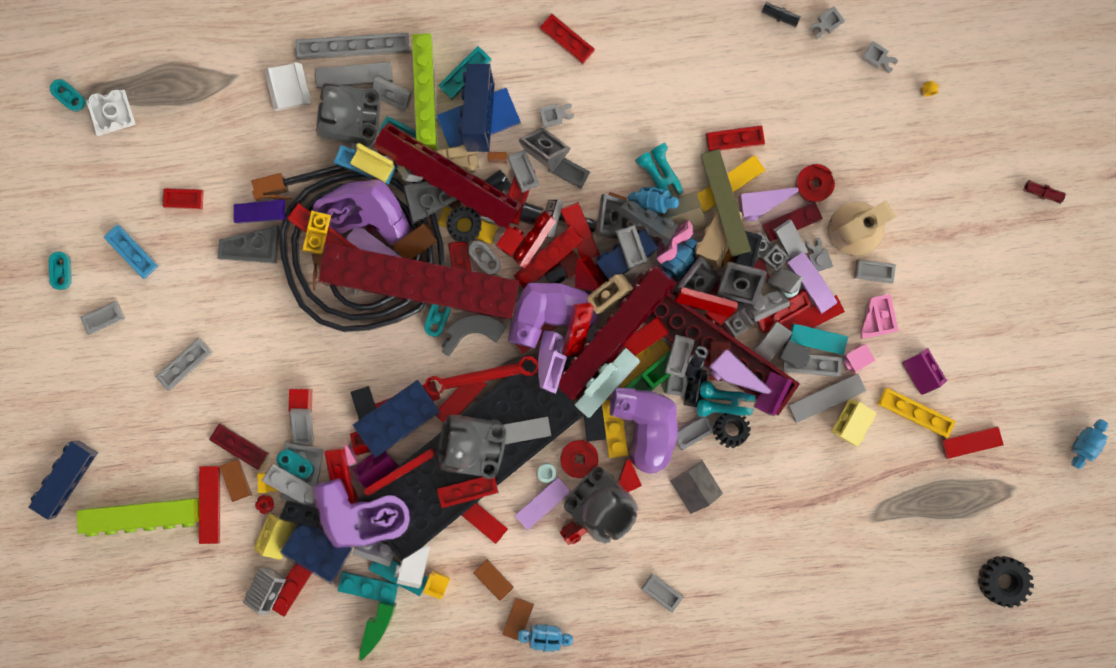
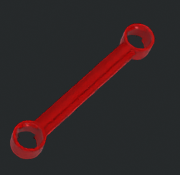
M526 356L520 362L442 379L437 376H431L425 381L424 388L428 394L438 396L446 389L522 373L526 376H533L538 372V361L534 357ZM531 360L536 365L533 373L523 369L524 361ZM431 380H436L439 384H442L441 390L438 393L429 390L428 385Z

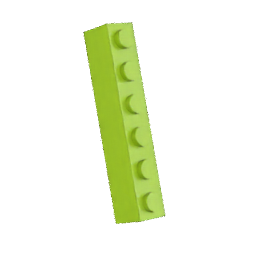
M431 33L412 34L416 140L434 151H438Z
M199 498L77 510L78 534H85L86 537L97 536L98 532H105V535L117 534V530H124V533L137 532V528H143L144 531L156 530L157 526H163V529H172L178 524H182V527H192L194 523L199 522Z

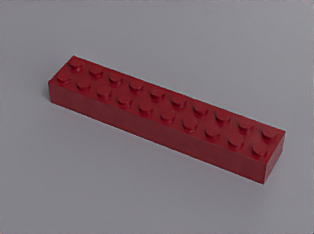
M326 242L318 282L508 320H511L519 285L518 280Z
M640 272L631 285L633 288L636 284L643 282L646 278L644 274ZM631 292V293H629L627 296H625V297L619 302V304H618L617 306L620 308V306H619L620 303H621L626 297L629 298L633 292ZM668 293L643 324L645 325L658 317L668 330V334L663 338L671 344L674 343L676 335L694 339L690 357L694 355L697 347L707 349L708 355L704 359L703 366L710 371L712 370L709 366L724 350H728L763 384L770 372L792 380L776 413L779 416L800 383L690 306L675 302L676 297ZM729 383L740 392L754 395L756 402L760 392Z

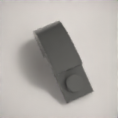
M484 315L464 317L452 324L446 331L452 337L451 339L447 337L441 346L443 350L441 352L450 357L459 342L465 336L472 333L483 334L497 343L507 327L498 320Z

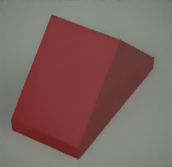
M590 256L576 260V288L595 291L607 282Z
M626 458L617 482L627 492L641 487L642 484L631 460Z

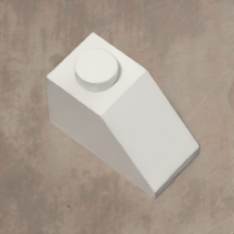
M425 546L402 560L401 566L397 565L394 576L398 578L397 584L420 589L430 546Z

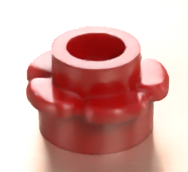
M261 495L257 498L258 501L255 502V508L261 514H267L274 509V500L271 496Z

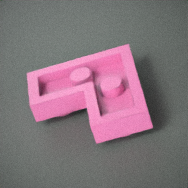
M689 220L677 227L667 246L661 243L662 238L657 240L656 258L661 264L666 260H672L677 254V244L687 241L692 236L693 225Z

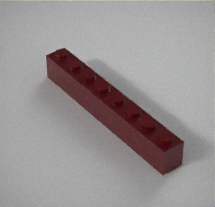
M387 123L381 129L373 145V148L379 154L391 158L397 165L409 169L415 176L424 178L430 185L442 189L446 195L460 200L464 206L473 208L479 215L488 217L499 227L507 229L522 205L390 123Z
M650 268L644 275L646 278L643 282L634 286L631 296L629 298L626 297L620 303V309L616 313L613 312L607 318L608 323L595 332V338L592 342H587L582 348L583 352L581 355L573 358L569 369L562 372L558 388L571 400H576L587 389L586 384L600 374L598 371L601 367L613 359L677 284L661 268Z

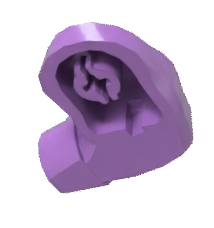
M379 179L347 183L324 195L313 205V211L331 215L329 226L339 234L353 228H360L371 224L376 226V230L385 241L392 245L412 231L398 200L391 189Z
M559 283L527 284L515 307L508 341L525 347L535 348L542 333L541 327L544 324L568 328L573 305L588 303L586 298L591 293ZM594 310L589 329L596 324L599 318V314Z
M614 388L610 401V416L631 421V419L635 421L633 440L629 450L631 462L637 469L648 474L661 471L671 459L678 436L675 403L670 398L652 391Z
M341 479L327 481L313 487L315 506L318 508L320 522L326 536L334 547L366 546L400 537L407 530L410 520L409 510L406 504L396 496H384L370 502L350 504Z

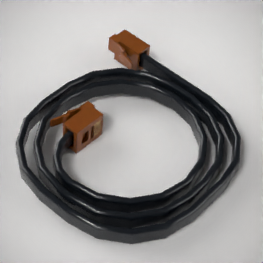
M335 165L285 178L281 173L254 179L251 180L254 189L252 191L253 197L256 201L270 198L292 200L291 197H280L279 194L289 192L288 186L348 171V169ZM394 165L396 167L394 172L400 174V172L397 170L398 166ZM346 172L330 176L304 188L288 206L285 220H283L279 230L281 260L288 285L299 307L318 324L344 333L371 331L397 324L421 312L427 305L420 302L415 308L396 317L368 325L342 326L322 319L305 304L295 284L288 257L287 232L291 221L287 217L298 203L301 205L310 194L331 184L353 179H369V177L356 172ZM392 178L390 184L394 185L405 195L404 185L397 179ZM338 184L316 195L305 208L312 212L313 205L318 199L345 184ZM396 197L413 230L418 228L417 223L412 224L408 206ZM433 213L430 215V219L438 241L439 265L445 266L444 244L436 214ZM426 217L421 219L422 224L428 225ZM295 225L291 237L292 262L295 274L306 296L326 313L350 321L371 320L386 317L410 305L412 301L403 300L383 311L364 314H348L328 307L312 293L302 272L299 256V238L302 230ZM433 246L427 249V263H434ZM323 253L322 256L311 254L314 263L313 291H315L316 279L318 278L317 265L320 272ZM422 253L416 256L414 260L420 261ZM324 284L325 286H330L334 296L345 306L359 311L375 310L397 299L386 296L372 304H357L348 301L341 295L337 286Z

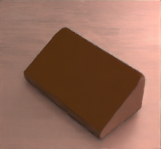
M422 224L395 243L393 247L402 258L413 259L438 241L428 225Z

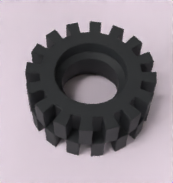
M458 207L455 211H451L450 216L448 215V221L446 222L447 230L453 239L461 243H468L480 235L482 222L478 213L472 208ZM468 218L472 223L470 230L467 232L459 231L457 228L459 219Z
M728 413L722 414L713 425V429H715L713 435H717L716 441L720 440V445L726 444V448L730 446L735 448L744 443L750 436L749 432L751 431V427H748L750 422H745L747 417ZM727 423H733L737 426L738 434L736 436H731L726 432L725 426Z

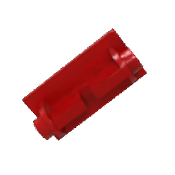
M573 521L564 526L562 531H560L561 536L565 538L563 540L568 545L579 542L581 537L587 533L581 525L576 526Z

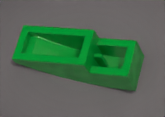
M671 350L624 388L646 391L655 389L671 375L665 373Z
M381 601L378 606L376 619L370 617L367 620L358 660L362 661L381 640L389 627L397 603L390 604Z

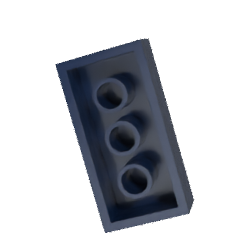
M467 64V71L463 72L465 88H462L461 96L462 100H464V105L460 106L462 124L458 126V133L467 152H490L495 90L491 65Z
M416 380L353 424V427L374 457H378L441 412L421 383Z

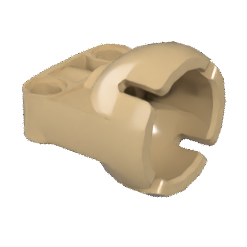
M887 200L875 207L865 202L852 201L840 206L833 213L830 219L831 224L828 227V234L832 244L839 252L860 257L873 252L881 244L885 233V224L897 216ZM864 219L870 221V228L864 226Z

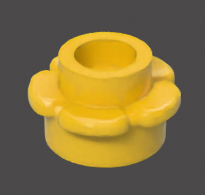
M928 81L921 87L923 96L928 97L938 94L940 85L936 84L935 81Z

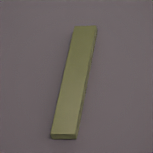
M720 149L703 153L701 157L731 256L751 252Z

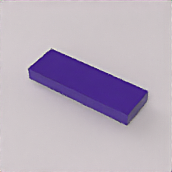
M285 200L234 204V223L236 224L285 220Z

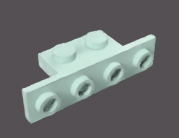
M625 348L613 363L609 365L605 363L598 371L600 375L596 379L592 378L586 384L587 390L575 406L588 418L591 417L612 394L614 388H617L639 364L640 360Z

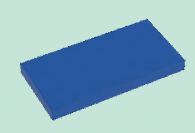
M507 87L494 92L491 135L521 124ZM460 106L436 115L449 148L464 145L458 133V126L462 124Z

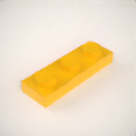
M605 400L602 404L609 458L628 456L623 419L610 416L611 400Z

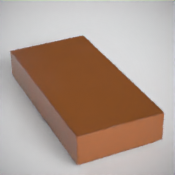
M239 459L219 466L232 502L252 495Z
M488 559L473 572L499 601L514 588Z
M516 597L502 635L518 641V631L525 630L534 603Z

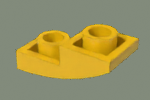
M315 211L311 212L302 251L322 256L331 215Z

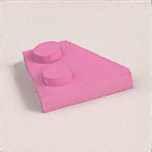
M887 294L869 298L860 338L864 339L899 331L891 295Z

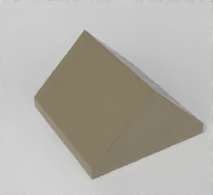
M697 191L677 197L679 200L677 208L668 209L665 214L662 213L663 218L673 220L678 226L689 220L693 225V232L705 229L708 226Z

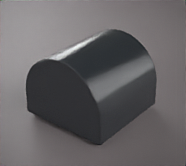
M525 202L520 221L535 225L536 219L542 215L544 208Z
M560 263L544 274L549 283L560 284L568 278L565 269Z

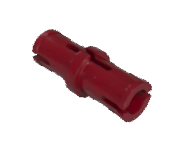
M1031 180L1026 182L1023 189L1024 192L1039 196V199L1051 200L1058 204H1061L1066 196L1065 192L1050 188V185H1041Z

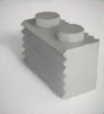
M260 567L254 576V582L251 583L250 589L246 592L243 603L257 614L269 615L286 579L272 569Z

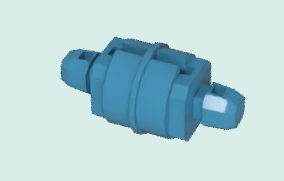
M641 187L638 192H632L627 197L629 202H636L640 207L652 210L658 214H665L668 209H675L679 205L678 198L670 196L668 190L657 187Z
M688 239L684 245L678 243L676 256L670 261L666 260L661 265L665 273L672 279L674 277L680 280L689 271L690 266L696 259L694 251L698 242L695 239Z
M1099 419L1093 425L1094 428L1086 426L1085 430H1082L1080 435L1077 436L1072 452L1077 454V456L1073 457L1071 461L1072 466L1081 469L1086 464L1085 460L1093 462L1095 458L1097 459L1107 443L1108 436L1103 434V432H1106L1108 422Z
M548 624L531 625L530 632L528 630L518 631V641L522 643L529 641L530 649L537 651H560L561 644L562 646H570L573 643L572 635L567 633L562 635L559 627Z

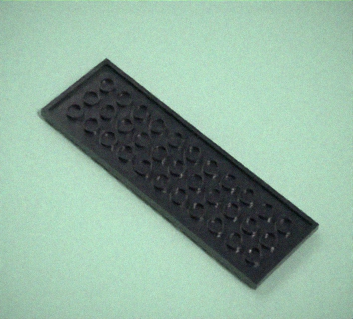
M531 360L522 366L525 371L533 373L536 369V365ZM537 372L533 376H526L523 373L509 376L461 416L485 420L497 419L503 425L548 417L552 436L505 444L501 464L495 476L498 486L583 415L559 388H557L556 394L540 388L539 374ZM440 433L395 470L432 448L436 453L434 457L371 495L366 496L364 494L356 501L370 502L384 496H396L406 504L410 518L407 530L400 537L385 540L401 561L417 552L482 499L478 498L445 508L441 507L437 492L438 488L483 476L448 472L439 468L438 456L442 454L438 451ZM486 465L483 470H489L492 467V465Z

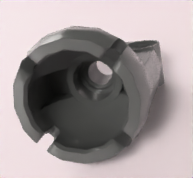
M330 82L323 83L320 93V99L323 100V103L318 105L316 136L327 140L359 143L365 147L371 146L376 137L379 124V93L372 88L361 89ZM366 98L372 99L373 102H368ZM363 133L369 134L371 138L364 137Z
M454 414L448 415L442 425L438 451L442 454L438 456V467L448 472L478 475L486 479L494 478L498 473L506 440L505 427L497 419L485 420ZM500 427L498 433H492L493 428ZM486 465H492V467L489 470H483Z
M602 467L592 469L571 492L564 503L565 511L570 513L594 540L601 543H610L611 538L613 540L622 538L630 531L637 518L636 511H638L636 501L614 479L613 475Z

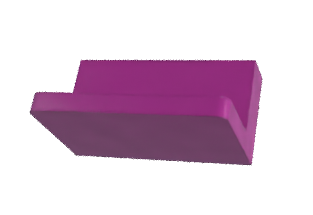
M928 348L902 362L921 395L938 389L947 382L946 377Z
M770 372L764 385L771 391L769 394L760 392L753 407L770 416H775L792 380Z
M385 451L378 457H374L371 454L352 470L357 480L367 488L389 475L399 465L391 458L388 451Z

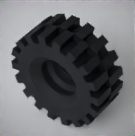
M1007 556L994 557L995 560L989 559L987 561L989 564H983L982 566L985 569L984 572L979 571V576H982V579H978V584L982 585L980 590L985 593L984 596L1002 607L1014 608L1013 605L1017 607L1021 605L1020 601L1026 602L1028 600L1026 595H1032L1029 589L1034 588V584L1030 583V580H1034L1033 575L1028 574L1031 572L1030 569L1024 567V563ZM1002 574H1008L1012 579L1011 585L1007 589H1002L998 584Z

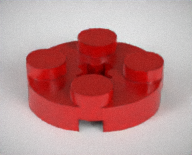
M812 164L803 168L796 178L797 193L808 202H822L834 191L835 179L833 180L832 172L821 164ZM818 179L820 187L816 186L813 188L810 182Z
M574 440L568 443L563 448L560 457L563 470L574 478H584L592 469L598 466L599 462L596 448L584 440ZM583 454L585 456L583 458L584 463L576 464L574 462L576 460L575 455L581 456Z

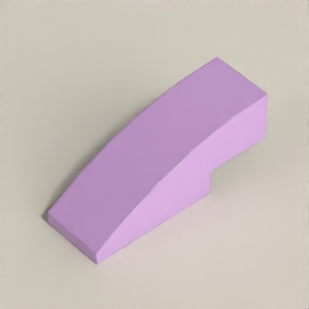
M804 252L787 262L788 270L803 278L800 288L806 290L809 299L821 314L837 304L829 287Z
M544 331L538 360L540 388L556 394L567 359L566 356L562 355L566 337L556 332Z

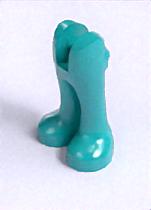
M666 142L652 149L650 153L647 152L634 160L638 166L644 167L657 188L668 190L667 186L671 184L678 196L683 193L682 185L666 159V152L668 150ZM651 155L658 163L659 167L664 173L665 178H663L658 172Z
M709 381L702 382L700 388L702 398L731 401V404L701 399L697 405L698 416L706 417L711 413H728L741 416L753 414L754 409L742 407L739 404L740 401L755 402L754 395L745 392L719 390Z

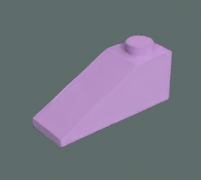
M798 187L740 194L738 202L743 219H746V222L757 221L759 217L798 192Z
M724 350L709 366L712 370L710 374L718 381L721 379L722 381L764 394H769L771 391L728 350Z

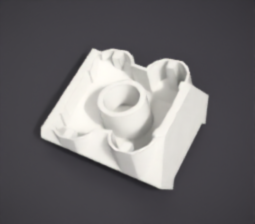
M301 63L267 68L264 71L274 111L311 104L310 93L306 84L307 77Z
M124 89L113 90L103 96L101 94H92L89 100H86L96 136L135 125Z

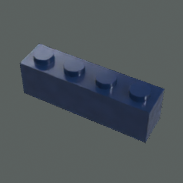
M79 440L71 441L63 448L64 453L52 465L53 470L43 479L42 487L31 498V504L28 508L47 520L58 516L98 454L97 451Z

